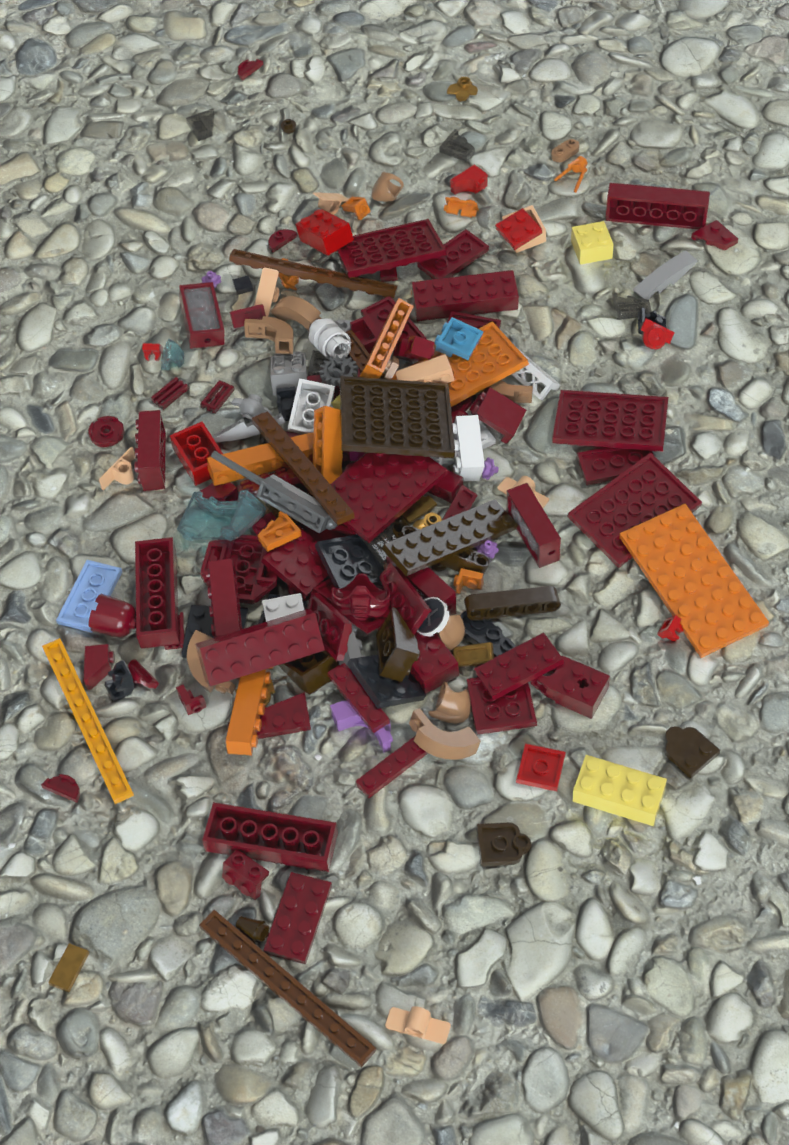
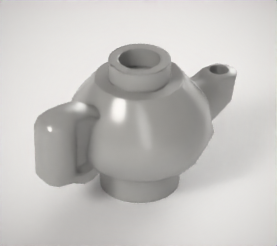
M249 394L248 398H234L231 402L232 405L239 407L242 418L245 421L251 422L252 417L267 411L272 416V412L267 407H263L261 404L262 398L258 395Z

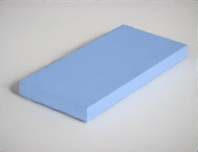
M86 560L56 619L57 624L93 633V631H90L91 627L88 624L91 610H96L98 605L95 600L101 593L111 596L122 574V568Z

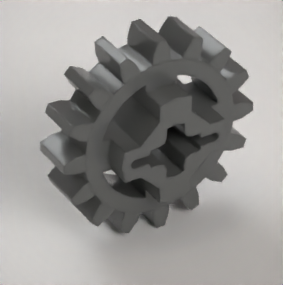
M336 355L335 359L329 357L330 361L324 360V365H320V378L322 383L339 386L340 388V376L358 377L356 361L352 362L351 357L346 359L345 355L342 358Z

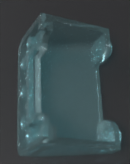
M248 490L240 491L238 501L218 502L214 497L206 499L202 497V492H194L177 530L182 534L183 538L189 541L193 539L232 541L238 539L264 516L266 507Z

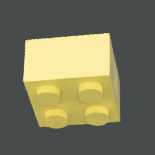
M604 221L572 227L571 243L580 265L612 259L613 242Z

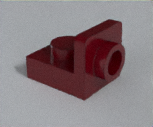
M183 684L176 687L179 699L188 716L206 708L203 695L194 698L191 690L187 691Z

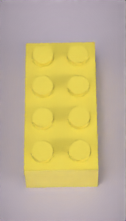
M585 755L573 789L572 801L654 826L665 792L667 779Z

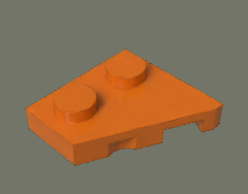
M280 511L279 517L275 521L271 520L267 527L258 534V540L267 551H270L300 537L301 530L287 514Z

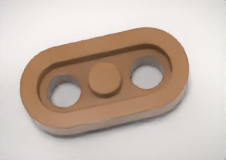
M569 139L553 148L552 160L564 162L579 152V142Z

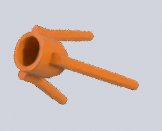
M582 156L577 157L568 164V168L559 174L554 181L559 180L571 169L575 173L581 172L574 189L576 193L584 174L587 172V160Z

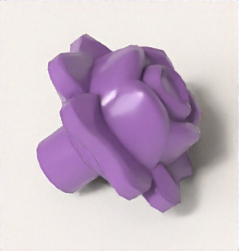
M208 271L201 278L202 283L213 282L214 288L221 283V276L212 271Z
M487 457L484 461L485 467L482 472V478L489 480L494 473H498L499 468L494 465L493 459Z
M487 540L485 543L475 547L478 550L477 552L492 559L499 551L496 548L497 543L491 540Z

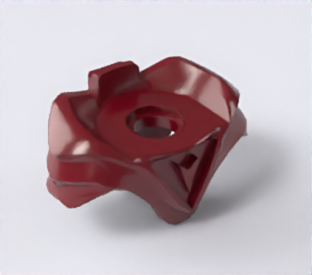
M357 574L343 588L332 587L331 603L333 607L343 616L353 615L354 620H367V616L381 617L390 606L391 590L377 588L366 574Z

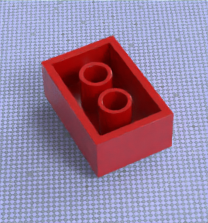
M323 209L314 211L313 214L302 218L301 221L295 224L300 241L327 256L354 240L349 222Z
M203 421L170 435L172 448L195 486L210 480L211 476L208 471L207 458L211 457L214 451L220 454L223 453Z

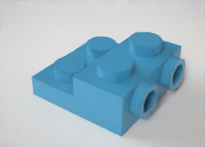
M451 317L448 323L445 322L441 330L443 333L441 335L438 334L435 339V350L449 357L455 354L469 360L484 331Z

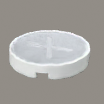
M435 597L424 600L431 609V612L417 630L423 636H434L433 634L442 631L448 622L449 611H447V604Z

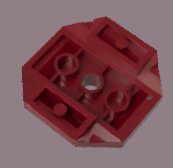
M232 533L208 543L200 571V576L207 587H209V582L206 578V569L209 568L208 561L231 558L236 570L239 603L255 604L275 588L278 581V576L261 562L262 558L270 551L263 547L258 540V536Z

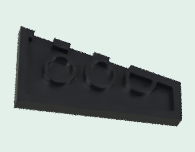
M466 611L460 615L465 627L464 638L473 644L493 643L494 658L516 647L509 638L502 634L500 627L492 623L491 619L470 620Z

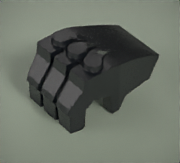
M641 308L638 311L639 334L643 335V331L640 328L645 318L666 328V317L657 314L655 310L651 314H645V308Z
M295 386L276 389V402L279 414H282L285 421L290 420L296 395Z
M124 660L115 664L113 670L108 672V676L112 677V680L105 681L104 684L112 700L122 699L131 695L134 690L132 675Z

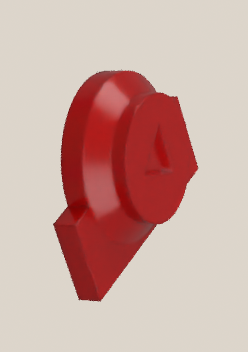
M645 318L640 328L643 331V343L650 349H659L665 343L670 344L675 333Z

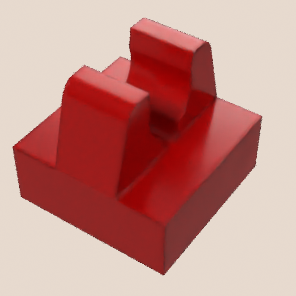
M142 344L144 357L147 361H150L152 354L155 355V361L160 360L161 354H163L162 345Z
M677 615L666 619L657 635L662 639L678 640L680 637L675 631L677 633L684 631L680 624L682 619Z

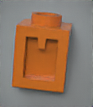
M352 196L342 205L344 211L355 212L358 220H362L371 212L364 197Z
M461 568L459 575H455L453 586H456V593L460 594L463 586L482 590L484 576L483 573Z

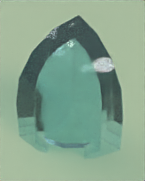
M168 339L161 358V369L170 370V367L176 366L179 368L184 364L183 350L171 339Z

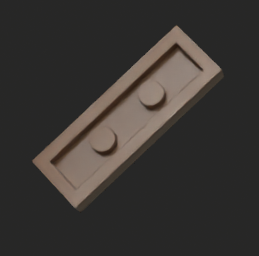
M392 356L384 369V377L391 380L399 367V358Z

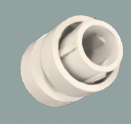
M327 318L318 319L311 324L309 340L327 359L329 357L335 359L336 355L339 358H342L343 355L348 356L351 350L350 337L333 320Z

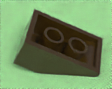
M392 607L376 634L380 676L402 682L404 677L410 673L414 661L418 660L420 650L418 649L417 639L397 609Z
M326 650L279 665L289 678L309 695L331 682L328 672L338 666L336 660Z

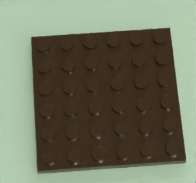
M340 376L341 451L441 458L455 457L448 384Z

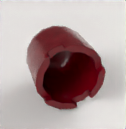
M102 593L98 595L95 600L98 603L96 610H91L88 626L91 627L90 631L123 638L130 634L132 629H136V610L132 604Z

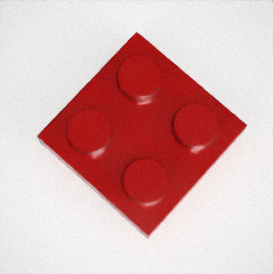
M523 208L495 225L496 230L514 250L542 234V228Z
M525 743L516 783L557 792L566 752Z

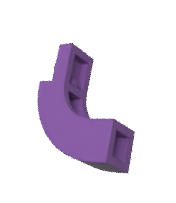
M347 700L330 705L331 715L338 731L354 726L368 728ZM390 723L374 733L383 753L391 751L390 742H393V738L390 733Z

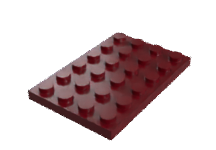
M429 219L354 235L352 242L337 250V254L349 278L359 277L367 273L373 274L380 270H390L393 267L407 266L415 262H424L432 258L438 259L441 256L447 255L446 248Z
M560 390L552 443L663 451L669 397Z
M366 453L330 485L354 512L355 518L343 524L370 543L448 473L445 467L430 457Z
M649 453L568 512L567 517L620 568L633 558L619 538L621 532L683 504H686L693 513L701 507L702 501L652 453Z

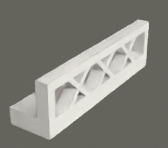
M520 351L528 359L529 365L511 375L524 386L533 385V394L540 400H543L551 389L557 391L561 385ZM526 373H532V382H526ZM538 383L546 385L541 394L537 391Z

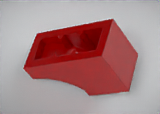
M474 164L450 179L451 192L454 195L461 192H474L476 194L488 186V174Z

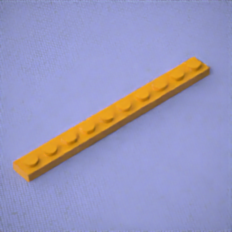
M59 638L43 645V650L114 804L134 796L61 639Z

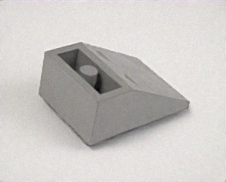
M295 351L293 354L284 355L277 353L271 356L273 395H277V388L295 386L297 391L299 378L307 380L305 353Z

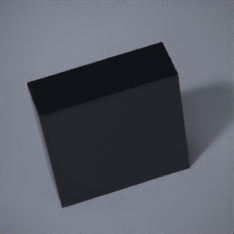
M249 275L232 279L237 295L254 291Z

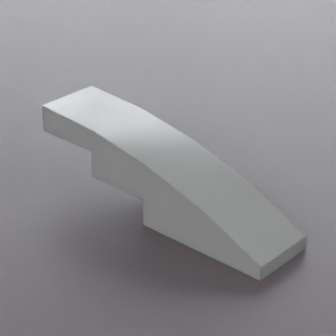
M684 251L657 268L640 282L633 291L642 300L647 302L656 292L660 294L670 283L674 285L698 261L687 251Z
M281 413L273 417L279 425L286 423ZM242 418L212 435L215 442H224L248 438L261 433L253 425L252 421L246 424Z

